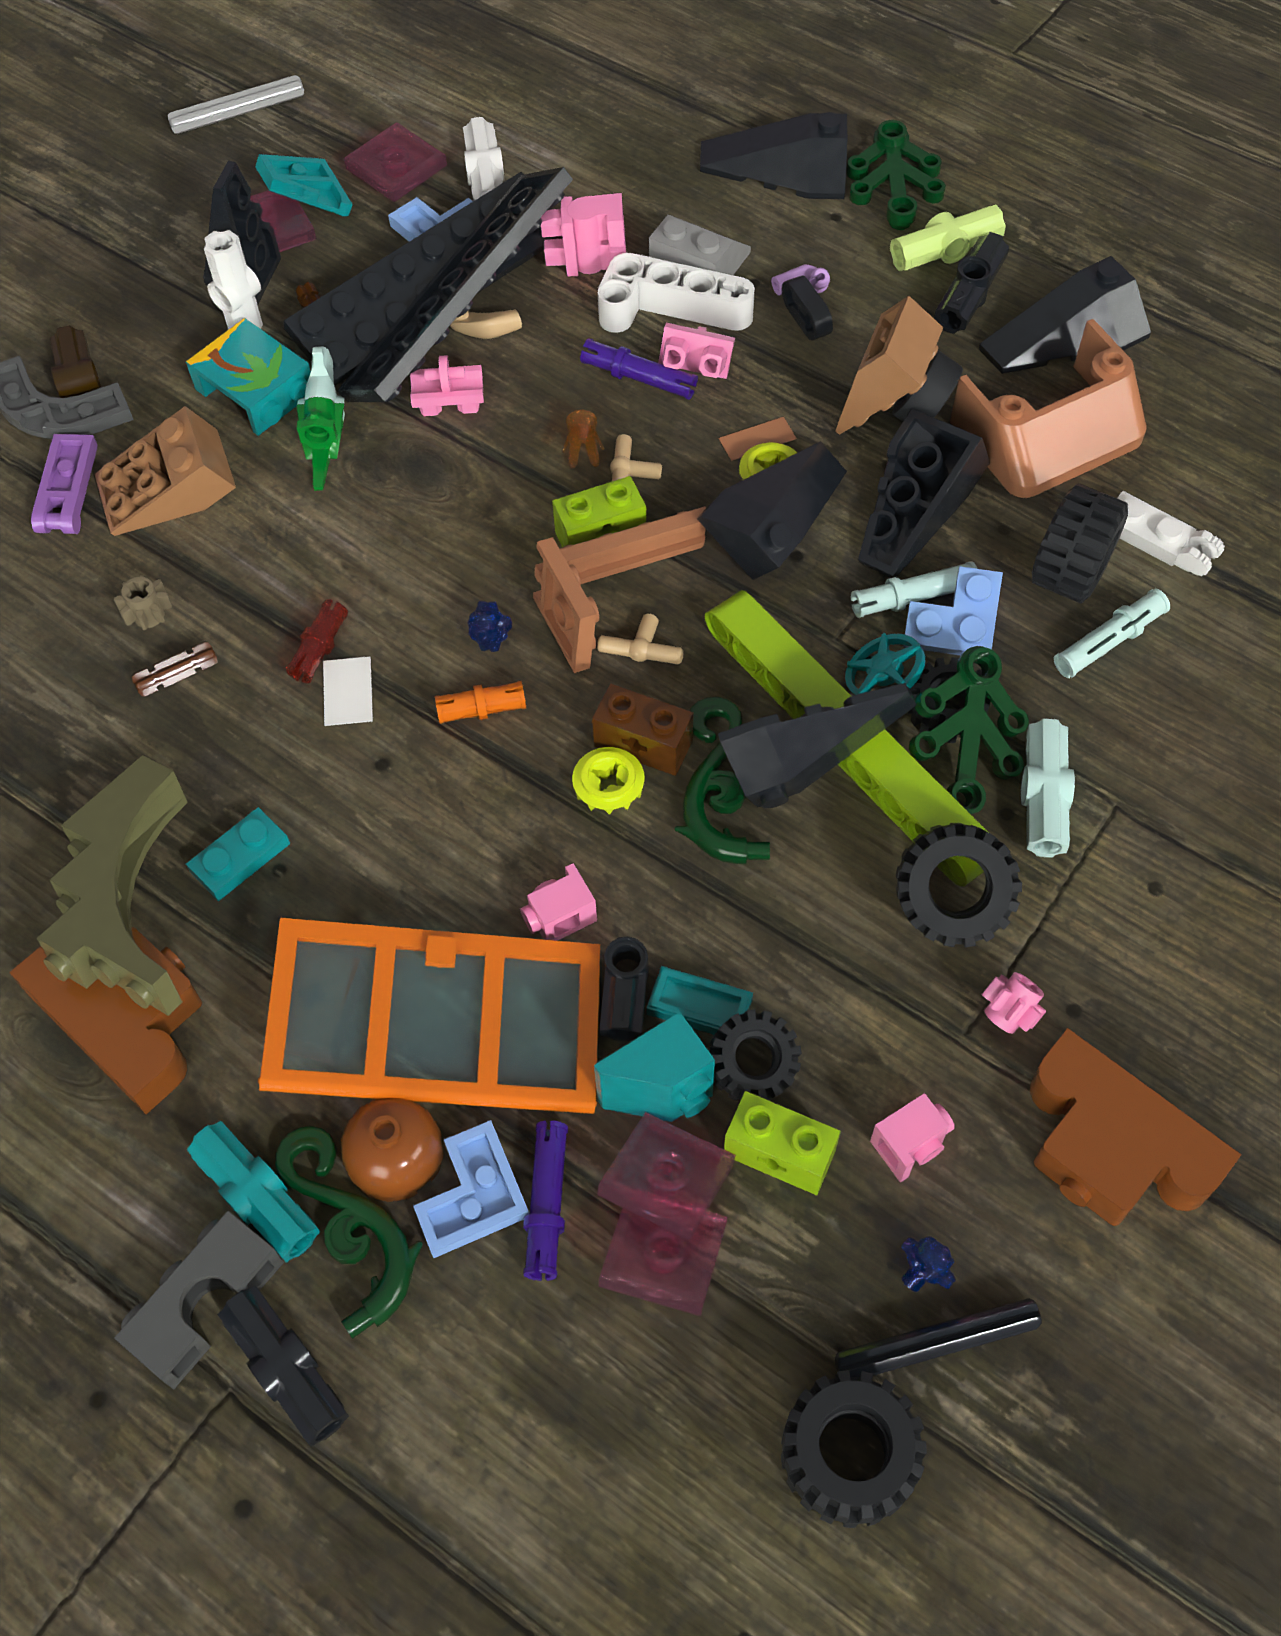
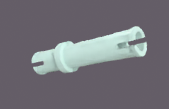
M970 561L962 565L903 580L896 577L890 578L883 585L852 591L851 601L858 600L857 604H852V609L856 617L861 618L864 615L888 609L895 612L904 610L906 605L910 604V601L919 602L954 593L959 567L977 569V566L974 562Z
M1155 588L1130 606L1123 605L1113 612L1111 619L1085 635L1063 652L1054 656V664L1057 670L1064 677L1072 678L1076 673L1105 655L1127 638L1134 639L1143 633L1144 626L1170 610V602L1167 596L1161 590Z

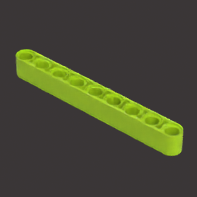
M738 591L705 613V622L714 638L793 719L805 714L804 709L807 706L820 704L821 707H833L834 709L844 707L843 702L851 696L746 591ZM885 729L838 764L912 841L920 833L923 835L929 832L931 827L950 825V823L973 825L985 830ZM953 856L937 865L954 884L960 887H965L983 873L982 868L976 861L965 856Z

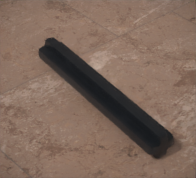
M1027 1298L839 1351L835 1357L837 1372L849 1370L850 1377H859L861 1371L873 1373L874 1376L1036 1330L1042 1324L1041 1314L1036 1302L1033 1299Z

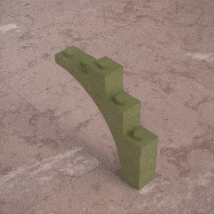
M143 755L61 825L70 841L67 848L74 859L49 881L59 897L56 900V905L63 915L37 937V940L47 955L43 960L45 966L59 980L66 981L70 978L86 989L97 979L110 988L118 985L125 989L128 996L140 1007L146 1009L151 1005L169 1016L183 1001L168 972L145 955L135 943L132 936L130 907L135 880L148 850L163 828L188 802L174 771Z

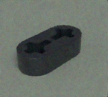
M801 275L784 281L782 284V296L785 306L808 339L813 341L831 334L833 321L830 311L809 280Z

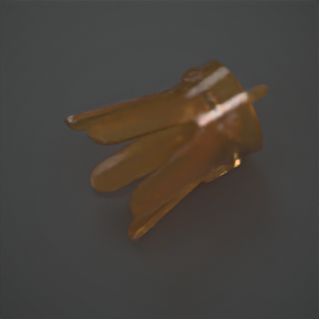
M587 410L574 411L566 418L568 434L562 453H565L570 439L569 466L571 469L575 468L578 464L581 443H585L592 466L598 467L599 455L596 440L601 450L605 449L596 431L597 417Z

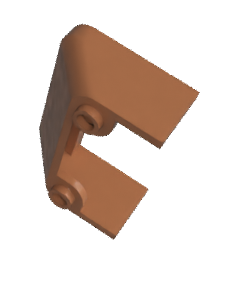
M1094 319L1086 322L1074 364L1076 371L1086 380L1090 387L1035 411L1025 399L1016 395H1003L989 401L967 375L961 376L958 381L950 423L955 427L982 437L990 460L989 470L1005 489L1014 496L1021 498L1036 496L1137 449L1143 441L1146 432V422L1133 362Z

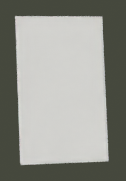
M371 657L323 661L324 726L372 722Z

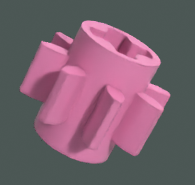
M1014 972L1009 979L1002 974L999 978L995 977L982 993V996L990 1001L984 1010L986 1016L996 1026L1011 1034L1015 1033L1019 1027L1025 1032L1030 1028L1033 1029L1046 1013V1010L1038 1005L1044 996L1043 991L1029 978L1017 972Z

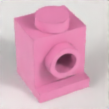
M574 863L565 867V877L559 880L551 879L537 886L532 893L527 895L528 905L520 908L522 917L530 932L534 934L539 931L544 940L558 941L597 922L596 900Z
M924 1093L877 1123L870 1142L901 1183L909 1177L915 1160L919 1165H923L935 1158L944 1149L943 1140L946 1134L954 1130V1123L944 1107L940 1104L933 1105Z

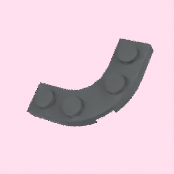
M20 356L0 362V412L11 425L27 434L52 439L53 434L91 435L134 420L118 382L79 396L68 398L49 397L37 391L33 386Z

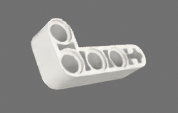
M622 253L611 260L598 288L599 323L606 331L623 332L632 325L640 309L739 331L749 327L753 322L755 288L753 283L742 277L643 255Z

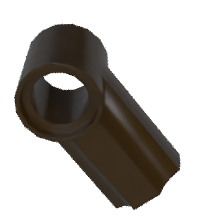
M70 325L57 328L55 335L50 338L56 365L52 366L51 370L60 398L79 396L101 388L98 373L90 357L87 339L83 330L74 329Z

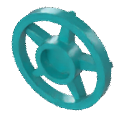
M883 633L881 637L864 645L847 662L845 674L847 687L852 695L870 692L875 685L887 686L894 682L898 685L906 683L910 689L923 673L925 667L924 651L920 644L911 636L905 634L886 635V633ZM894 644L909 646L897 652L890 651L889 645ZM878 650V653L871 659H866L870 654ZM916 655L915 664L911 672L903 680L901 677L904 671L903 662ZM866 671L867 677L860 688H856V672Z

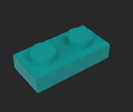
M257 807L187 862L186 866L189 872L217 901H220L290 845V841L287 835Z

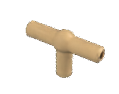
M625 434L619 435L616 438L614 459L610 464L612 481L628 476L659 480L662 472L661 463L630 460L632 439Z
M653 614L643 615L634 640L601 635L597 641V650L599 652L631 657L637 662L653 660L679 665L683 659V649L681 647L652 643L659 622L658 618Z

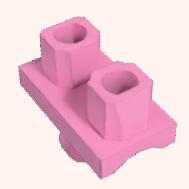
M666 323L658 363L672 369H684L702 373L708 377L727 379L735 338L707 332L706 327L699 326L698 329Z
M443 355L439 356V368L418 369L410 374L412 408L419 407L423 416H436L442 412V406L457 405L458 410L463 414L477 413L479 403H484L481 365L449 367L448 356Z

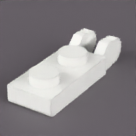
M1122 491L1117 499L1128 503V516L1120 539L1170 566L1176 565L1187 572H1192V574L1202 577L1212 567L1211 558H1218L1224 551V542L1217 538V536H1213L1212 533L1206 530L1196 531L1197 529L1125 491Z

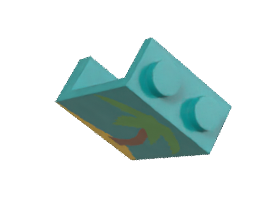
M246 318L242 319L186 361L195 390L207 397L214 390L218 389L246 410L252 431L257 436L270 426L276 424L284 415L297 406L299 399L305 397L306 385L311 374L307 361Z

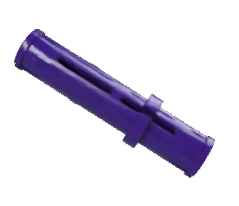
M588 338L583 345L589 351L598 354L594 355L582 350L580 356L581 363L608 370L613 377L622 379L625 376L685 397L687 400H690L695 392L690 387L680 384L684 383L696 387L698 376L695 374L664 367L660 363L633 355L630 349L623 346L616 349L596 342L591 338Z
M546 1121L538 1122L535 1129L536 1144L530 1214L524 1217L523 1229L528 1233L523 1275L528 1279L542 1281V1273L546 1274L545 1279L547 1281L557 1278L559 1235L565 1229V1220H563L564 1218L560 1214L568 1126L559 1121H550V1130L547 1129Z

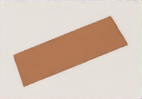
M781 417L718 439L731 461L742 458L747 450L758 444L769 442L784 444L797 438L785 418Z

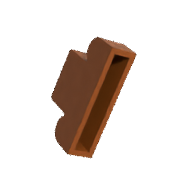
M132 927V936L137 946L145 955L168 972L183 1001L167 1016L151 1005L146 1009L140 1007L128 996L125 989L118 985L110 988L97 979L86 989L70 978L66 981L59 980L45 966L43 960L47 955L40 946L9 973L24 992L147 1115L182 1082L186 1075V1059L170 1034L201 1007L202 1000L190 980L181 972L186 968L185 965L168 947L159 951L136 928Z
M1068 1028L1043 1058L1030 1083V1095L1040 1110L1048 1114L1065 1115L1038 1152L1034 1160L1035 1167L1057 1183L1061 1193L1069 1201L1080 1207L1087 1206L1112 1226H1117L1124 1220L1152 1182L1157 1184L1160 1198L1168 1206L1179 1211L1197 1209L1219 1187L1241 1156L1235 1149Z

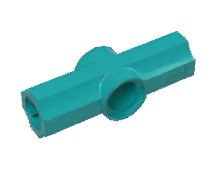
M222 1121L213 1125H207L194 1136L191 1145L187 1148V1151L192 1156L191 1158L220 1188L218 1190L219 1194L248 1226L251 1223L285 1262L302 1255L313 1244L320 1231L314 1221L286 1193L288 1189L273 1170L259 1156L254 1158Z

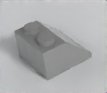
M667 215L649 237V257L734 275L751 252V246L671 215Z

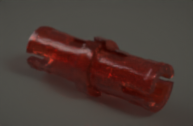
M326 599L323 601L322 607L311 627H306L300 635L302 643L286 667L287 674L296 681H299L300 676L304 673L302 683H310L325 654L329 655L335 646L333 639L348 616V610L341 603L336 601L334 608L331 610L333 600Z

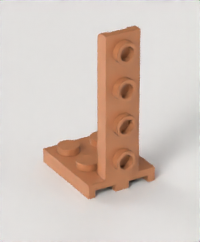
M706 507L682 511L671 517L654 522H645L637 527L616 533L604 534L599 538L575 545H567L559 549L553 537L537 542L536 548L543 558V563L535 565L534 576L537 582H540L541 590L533 592V599L574 673L590 668L592 650L596 648L594 636L595 623L599 621V611L596 602L591 596L587 597L581 584L702 548L705 543L706 528L697 518Z

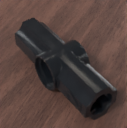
M989 232L985 236H979L969 255L959 262L956 277L938 305L934 315V319L943 326V331L955 334L957 331L965 330L977 308L985 303L988 289L1009 253V245L1004 242L1002 235Z
M256 1285L250 1289L240 1291L228 1300L224 1308L217 1315L236 1344L241 1347L249 1359L246 1364L273 1402L278 1400L308 1445L312 1447L329 1438L341 1428V1425L349 1415L329 1384H326L316 1370L319 1365L292 1328L289 1330L286 1328Z

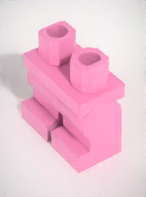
M622 193L585 196L575 200L572 199V196L563 197L561 209L547 210L541 217L542 237H563V239L544 240L546 266L566 265L567 277L578 276V271L583 274H594L601 270H607L615 256L626 253Z

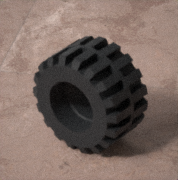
M1077 483L1063 498L1046 531L1033 565L1032 583L1078 603H1083L1093 593L1114 552L1127 520L1128 503Z
M950 823V825L945 826L937 825L931 827L930 831L923 835L920 833L913 839L914 843L909 849L906 848L901 856V864L899 867L897 866L896 871L897 897L909 922L916 930L921 931L926 938L933 942L935 940L940 941L944 946L955 947V944H963L965 947L976 946L975 942L984 939L986 942L995 937L993 933L1000 927L1004 930L1010 924L1008 918L1012 911L1017 912L1020 904L1017 901L1018 892H1022V881L1018 878L1020 869L1017 861L1012 858L1008 847L994 835L979 827L962 823ZM953 856H965L976 861L982 868L986 879L985 889L979 901L972 907L958 912L947 911L938 906L932 899L929 891V879L935 867L943 860Z
M849 1370L838 1371L835 1378L828 1380L825 1375L816 1380L809 1391L805 1389L797 1398L793 1409L791 1408L781 1441L782 1469L787 1471L788 1479L786 1482L792 1493L797 1491L802 1498L800 1504L808 1511L814 1509L820 1513V1520L832 1524L833 1520L843 1522V1527L856 1528L858 1524L866 1523L868 1527L879 1523L884 1517H890L912 1494L916 1484L921 1479L924 1470L922 1460L927 1454L926 1441H921L920 1436L921 1431L924 1429L920 1416L913 1418L910 1412V1408L913 1405L906 1395L899 1398L892 1392L896 1385L884 1379L882 1385L872 1381L873 1373L861 1371L859 1377H850ZM843 1418L856 1419L867 1424L875 1431L884 1450V1463L876 1476L866 1481H850L838 1476L827 1466L820 1452L819 1441L822 1431L829 1423Z

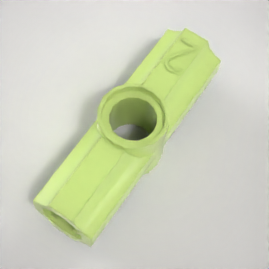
M993 205L956 218L949 212L939 213L929 220L924 229L891 240L890 252L893 264L900 272L940 258L947 264L956 263L966 256L979 236H985L989 232L1004 236L1006 225L1003 220V212L997 205Z

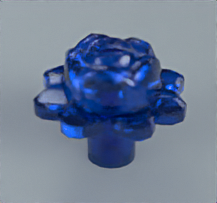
M479 601L476 610L470 614L467 622L469 626L468 633L471 639L479 644L481 651H499L501 642L507 639V632L512 628L510 617L503 615L494 601L488 603L486 601Z
M930 1236L921 1239L919 1242L908 1237L903 1242L901 1247L908 1255L907 1260L910 1268L901 1279L910 1290L918 1292L926 1282L939 1284L949 1289L956 1281L954 1274L949 1270L955 1260L951 1257V1252L947 1246L942 1245Z

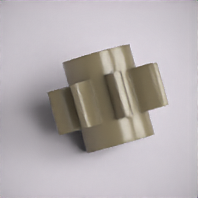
M140 575V577H134L122 583V595L114 597V601L125 625L128 626L135 622L143 630L158 625L160 622H165L164 609L172 608V603L160 579L152 583L144 575Z

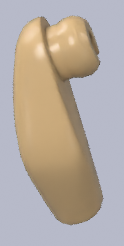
M516 309L491 313L467 311L464 315L456 317L450 327L454 331L471 337L493 339L521 329L522 322Z

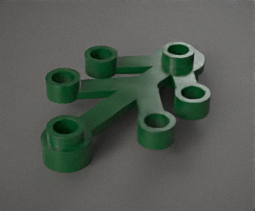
M886 120L875 131L873 144L859 155H854L848 159L847 175L849 178L857 180L851 184L850 201L856 205L868 204L871 201L872 191L889 178L891 198L887 205L886 219L892 228L905 230L915 221L917 202L914 198L906 195L904 179L923 190L922 198L926 202L932 204L941 202L944 198L946 185L942 180L935 177L940 174L942 159L940 156L928 153L909 142L907 128L902 122ZM885 154L886 161L868 174L869 164ZM901 154L919 163V170L902 160Z
M974 646L964 651L958 659L957 673L938 687L928 688L916 696L915 709L918 714L925 718H931L944 710L947 700L967 688L965 706L931 731H923L915 735L909 742V752L912 757L919 761H926L938 754L940 746L961 732L955 782L950 784L946 791L956 801L957 792L962 793L966 798V805L963 808L970 815L979 812L986 802L985 789L975 780L980 738L994 757L992 762L994 774L1000 779L1008 780L1022 772L1024 762L1021 755L1009 747L1001 733L1005 736L1013 737L1024 732L1029 725V718L1026 712L1015 705L999 682L1002 671L1000 657L992 649L983 646ZM973 663L981 667V677L974 671ZM985 695L1000 713L997 719L998 729L984 710ZM926 696L931 697L935 701L934 710L926 706ZM1009 715L1016 718L1018 723L1017 729L1010 726L1008 722ZM920 739L928 742L930 746L929 753H925L920 749ZM1004 758L1011 761L1013 766L1012 772L1004 768Z

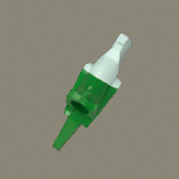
M324 346L313 347L312 369L306 385L305 397L299 399L297 403V431L306 460L312 459L314 491L324 489L330 459H337L345 416V398L336 394L333 378V360L329 350Z

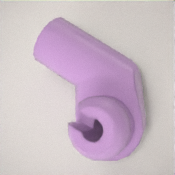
M804 264L772 277L771 282L775 293L781 295L784 281L803 275L809 280L817 293H821L827 289L830 275L824 268Z

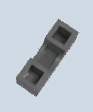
M227 1211L220 1220H213L202 1230L197 1239V1246L183 1261L175 1262L165 1271L159 1282L160 1287L147 1302L139 1303L128 1312L121 1323L122 1330L114 1339L174 1390L211 1347L195 1331L192 1316L197 1302L208 1292L217 1289H227L237 1294L256 1285L261 1290L284 1262L273 1247L232 1213Z

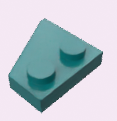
M259 154L255 167L269 191L341 216H349L353 204L325 159Z

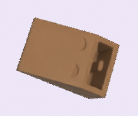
M907 296L881 314L835 430L839 435L853 426L860 427L876 412L888 410L896 400L907 393L910 395L916 393L926 382L927 375L925 373L930 361L938 351L937 342L943 326L910 296Z
M186 406L165 419L163 423L136 441L131 447L111 462L105 464L94 474L110 533L114 536L206 510L236 488L218 430Z

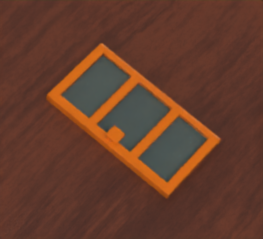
M280 918L261 1075L258 1078L259 1091L370 1099L399 1098L414 1102L594 1114L595 1107L597 1106L594 1065L597 1063L601 944Z

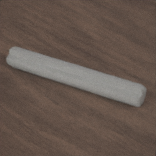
M293 75L170 112L168 114V121L174 134H180L302 97L304 95L303 84L299 76Z

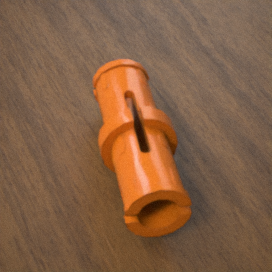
M522 681L482 688V684L474 685V690L435 696L440 724L479 716V720L488 719V714L526 709Z

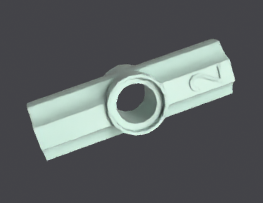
M1042 719L1039 722L1029 724L1027 729V765L1024 768L1022 777L1021 803L1023 806H1027V850L1032 851L1039 857H1054L1058 854L1067 853L1069 848V809L1073 802L1075 775L1073 769H1068V727L1062 725L1056 719Z

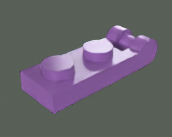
M53 434L31 516L32 528L35 533H50L52 529L62 530L64 534L79 533L81 528L80 514L98 447L93 435ZM53 508H62L61 513H52Z

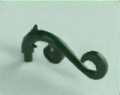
M717 696L706 697L697 701L690 708V711L694 712L693 734L701 741L712 743L717 738L716 732L709 730L706 726L708 719L713 717L725 718L729 723V729L742 725L741 711L734 703L725 698ZM719 742L694 771L687 785L683 801V818L686 826H675L674 829L696 843L710 857L722 862L747 864V860H770V842H747L746 837H734L728 828L723 829L722 833L714 828L706 817L704 799L710 791L720 793L717 796H711L709 804L714 811L721 814L734 813L742 807L745 800V794L736 775L730 771L718 770L727 757L721 742Z
M315 1126L299 1127L288 1133L279 1143L275 1154V1167L280 1177L291 1188L305 1196L341 1210L328 1222L324 1231L325 1246L331 1257L341 1264H356L366 1257L370 1250V1237L366 1234L361 1237L352 1236L354 1230L359 1226L372 1230L381 1243L384 1252L385 1268L381 1280L379 1281L377 1276L371 1278V1292L361 1300L363 1306L341 1321L353 1339L374 1323L377 1327L382 1325L400 1307L407 1295L416 1258L423 1243L418 1240L413 1245L408 1246L406 1236L397 1222L383 1208L367 1198L299 1176L293 1166L294 1158L299 1153L305 1150L317 1152L319 1155V1165L315 1169V1173L318 1177H325L334 1166L337 1149L332 1136L324 1129Z

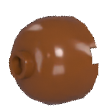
M374 1099L359 1107L347 1121L341 1138L342 1162L352 1182L368 1197L386 1202L406 1200L418 1194V1189L424 1187L429 1180L432 1182L438 1175L444 1157L442 1134L431 1113L417 1102L405 1099Z

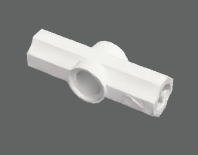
M483 117L471 118L470 122L463 127L466 151H464L468 184L469 186L472 185L473 201L505 181L501 149L497 147L493 123L487 122Z
M230 230L224 232L213 231L204 238L206 243L204 251L213 281L207 286L208 293L213 302L223 311L228 330L244 318L261 329L263 323L255 295L261 290V285L255 273L246 265L239 237Z

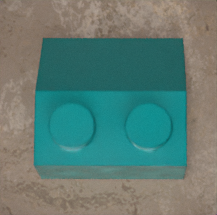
M681 1012L594 1065L597 1101L606 1110L673 1122L682 1115L690 1118L705 1109L711 1101L710 1097L713 1096L715 1059Z

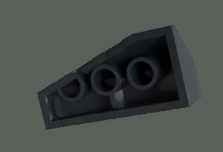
M833 112L809 113L701 141L700 172L739 182L747 178L763 181L764 188L776 190L778 185L795 189L796 196L807 199H844L848 141L847 114H836Z
M228 161L213 187L208 235L213 231L224 232L227 230L238 235L246 265L255 273L261 285L260 292L255 295L258 305L281 260V255L271 223L262 221L263 209L259 203L250 200L251 188L236 162ZM207 258L203 274L206 286L213 281Z
M1109 256L1070 277L981 342L979 350L1003 374L1043 367L1047 365L1049 360L1070 357L1071 361H1075L1086 322L1094 319L1123 351L1148 339L1151 330L1136 279L1112 256Z
M911 409L890 441L884 477H880L877 488L879 495L875 510L869 517L858 558L861 564L890 578L897 577L966 500L990 464L982 437L914 409Z
M820 441L724 489L701 513L697 520L754 580L782 565L802 541L847 470Z
M906 683L850 696L843 702L844 707L841 708L821 707L820 704L805 707V714L799 718L780 722L778 714H774L718 733L720 742L745 796L757 807L762 806L763 808H775L788 802L789 796L802 792L916 706L914 696Z

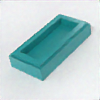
M661 966L647 1005V1015L667 1020L681 1012L693 1029L715 1034L730 1017L750 1010L753 992Z

